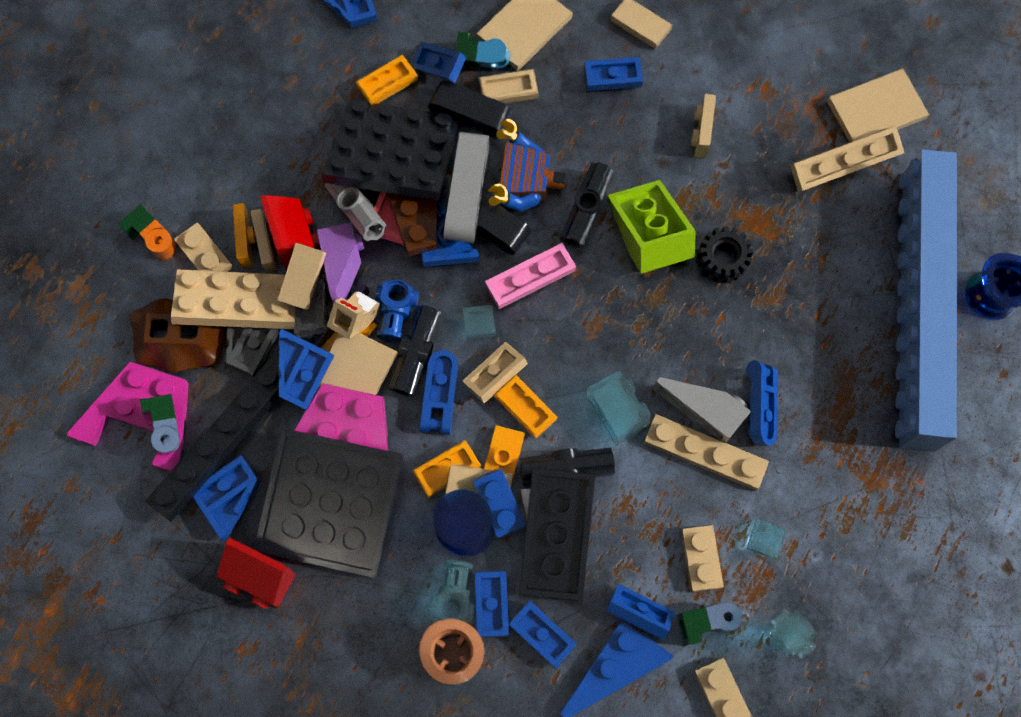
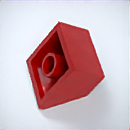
M270 195L260 197L276 250L286 271L295 243L321 250L317 233L311 234L309 225L314 224L309 207L303 209L300 199Z
M228 538L225 544L217 577L225 581L222 586L223 588L237 595H240L241 591L244 590L253 595L250 600L251 602L265 609H268L270 604L277 608L280 606L296 575L287 566L231 538Z

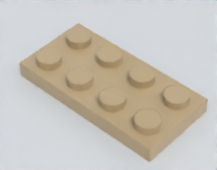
M177 269L171 323L178 325L295 329L296 306L277 301L285 278L283 274Z

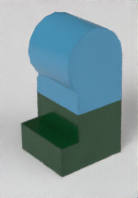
M458 31L456 51L467 57L463 66L503 68L509 63L511 58L510 51L500 39L494 38L487 42L474 41L469 32Z

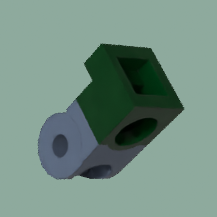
M172 394L140 399L142 414H151L154 431L151 436V443L154 450L161 455L174 453L180 445V438Z
M721 603L679 613L677 618L684 645L688 646L702 642L701 633L714 630L720 633H727L737 629L742 621L740 609L732 603Z

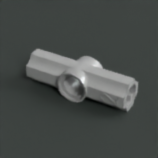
M329 183L324 185L335 199L337 206L347 215L367 242L370 240L377 241L384 235L387 225L358 188Z

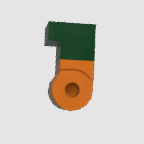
M141 204L118 223L131 240H134L139 235L156 259L168 260L175 254L176 244L168 231Z

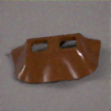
M157 299L130 314L129 320L134 338V358L141 364L160 367L170 372H179L210 366L218 360L221 354L227 327L198 325L196 338L183 339L180 337L181 325L171 323L173 303L171 299ZM154 320L168 321L166 337H150L151 323Z

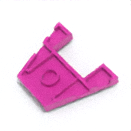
M130 361L68 431L67 436L70 439L96 447L108 418L153 432L151 414H142L140 399L172 394L180 445L170 455L156 453L151 464L156 468L171 472L180 462L182 449H184L183 431L187 413L189 383L185 379Z
M323 383L295 428V431L388 451L384 397Z

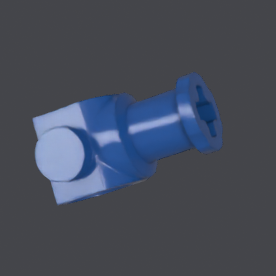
M393 279L389 282L383 281L382 285L377 286L375 301L381 303L379 313L383 315L381 330L377 331L376 337L386 342L398 343L401 342L403 337L401 334L403 320L408 319L412 308H416L418 305L419 291L413 290L412 285H407L399 279ZM400 292L405 295L399 301L390 299L394 293Z

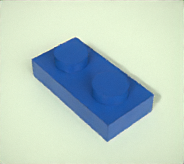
M421 41L411 67L417 72L456 83L467 57L460 52Z
M640 57L584 62L587 91L637 88L643 85Z
M501 467L473 479L478 494L486 500L490 507L492 527L497 538L526 526Z
M506 571L475 572L476 624L478 634L481 638L509 636Z
M620 584L617 585L606 611L614 614L619 619L625 620L663 640L670 630L675 615L674 611Z
M531 601L509 623V626L555 669L577 645Z

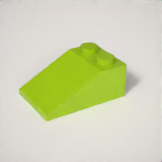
M661 180L607 195V200L628 253L641 274L695 258L696 231Z

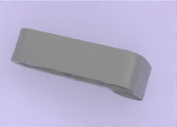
M459 133L444 226V240L474 243L484 174L487 173L489 161V135Z

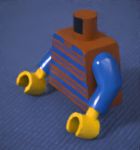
M506 119L500 122V125L505 127L506 130L501 129L497 131V137L501 140L509 138V142H506L500 184H495L488 189L489 192L496 195L489 199V204L492 206L501 204L507 208L522 212L545 202L547 187L564 190L566 172L549 170L550 155L517 131V125L513 120Z

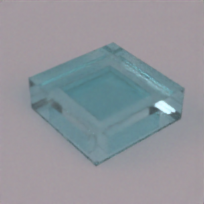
M492 305L463 308L466 339L496 336Z
M757 518L746 549L776 560L779 557L787 529Z

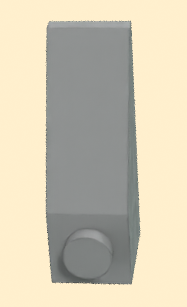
M662 377L656 381L652 389L712 437L725 443L751 412L746 408L747 404L744 400L736 395L731 396L724 391Z

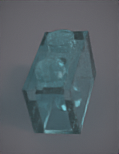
M620 370L589 386L586 393L616 446L645 431L651 423L649 420L651 418L649 409L644 402L639 403L634 395L636 389L633 382L628 376L624 378Z

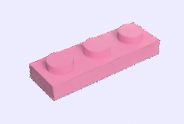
M560 243L486 280L485 286L498 309H501L576 271V265L563 243Z

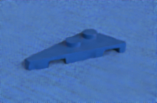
M441 200L437 201L436 249L421 253L423 267L479 262L478 251L473 249L469 243L444 240L447 208Z
M622 620L559 715L562 717L575 715L670 661L673 655Z

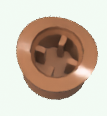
M444 619L432 624L423 634L419 648L420 659L424 669L432 678L444 684L459 685L472 679L479 671L484 659V645L478 632L468 623L457 619Z

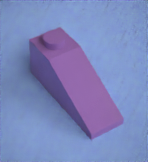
M352 222L317 230L321 251L326 252L324 267L333 305L341 297L346 300L361 265L359 251L364 250L361 234L354 233Z

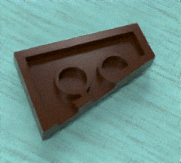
M386 193L407 256L435 250L437 201Z

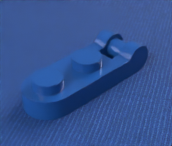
M439 350L429 358L420 432L429 433L430 430L441 431V434H451L458 361L450 351ZM432 410L443 411L442 419L431 418Z
M753 360L746 367V373L751 378V395L749 397L751 412L748 433L755 445L770 446L777 439L778 371L771 365Z

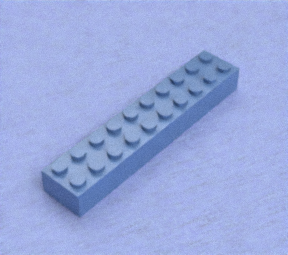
M921 149L915 159L910 161L907 170L901 173L899 179V189H903V198L900 200L898 209L899 215L902 216V225L898 232V241L902 242V251L898 257L901 279L897 286V294L901 296V306L897 312V323L901 324V334L898 335L896 349L900 352V362L896 368V379L900 380V391L897 392L895 400L896 409H899V420L895 426V437L899 438V448L935 452L957 438V153Z

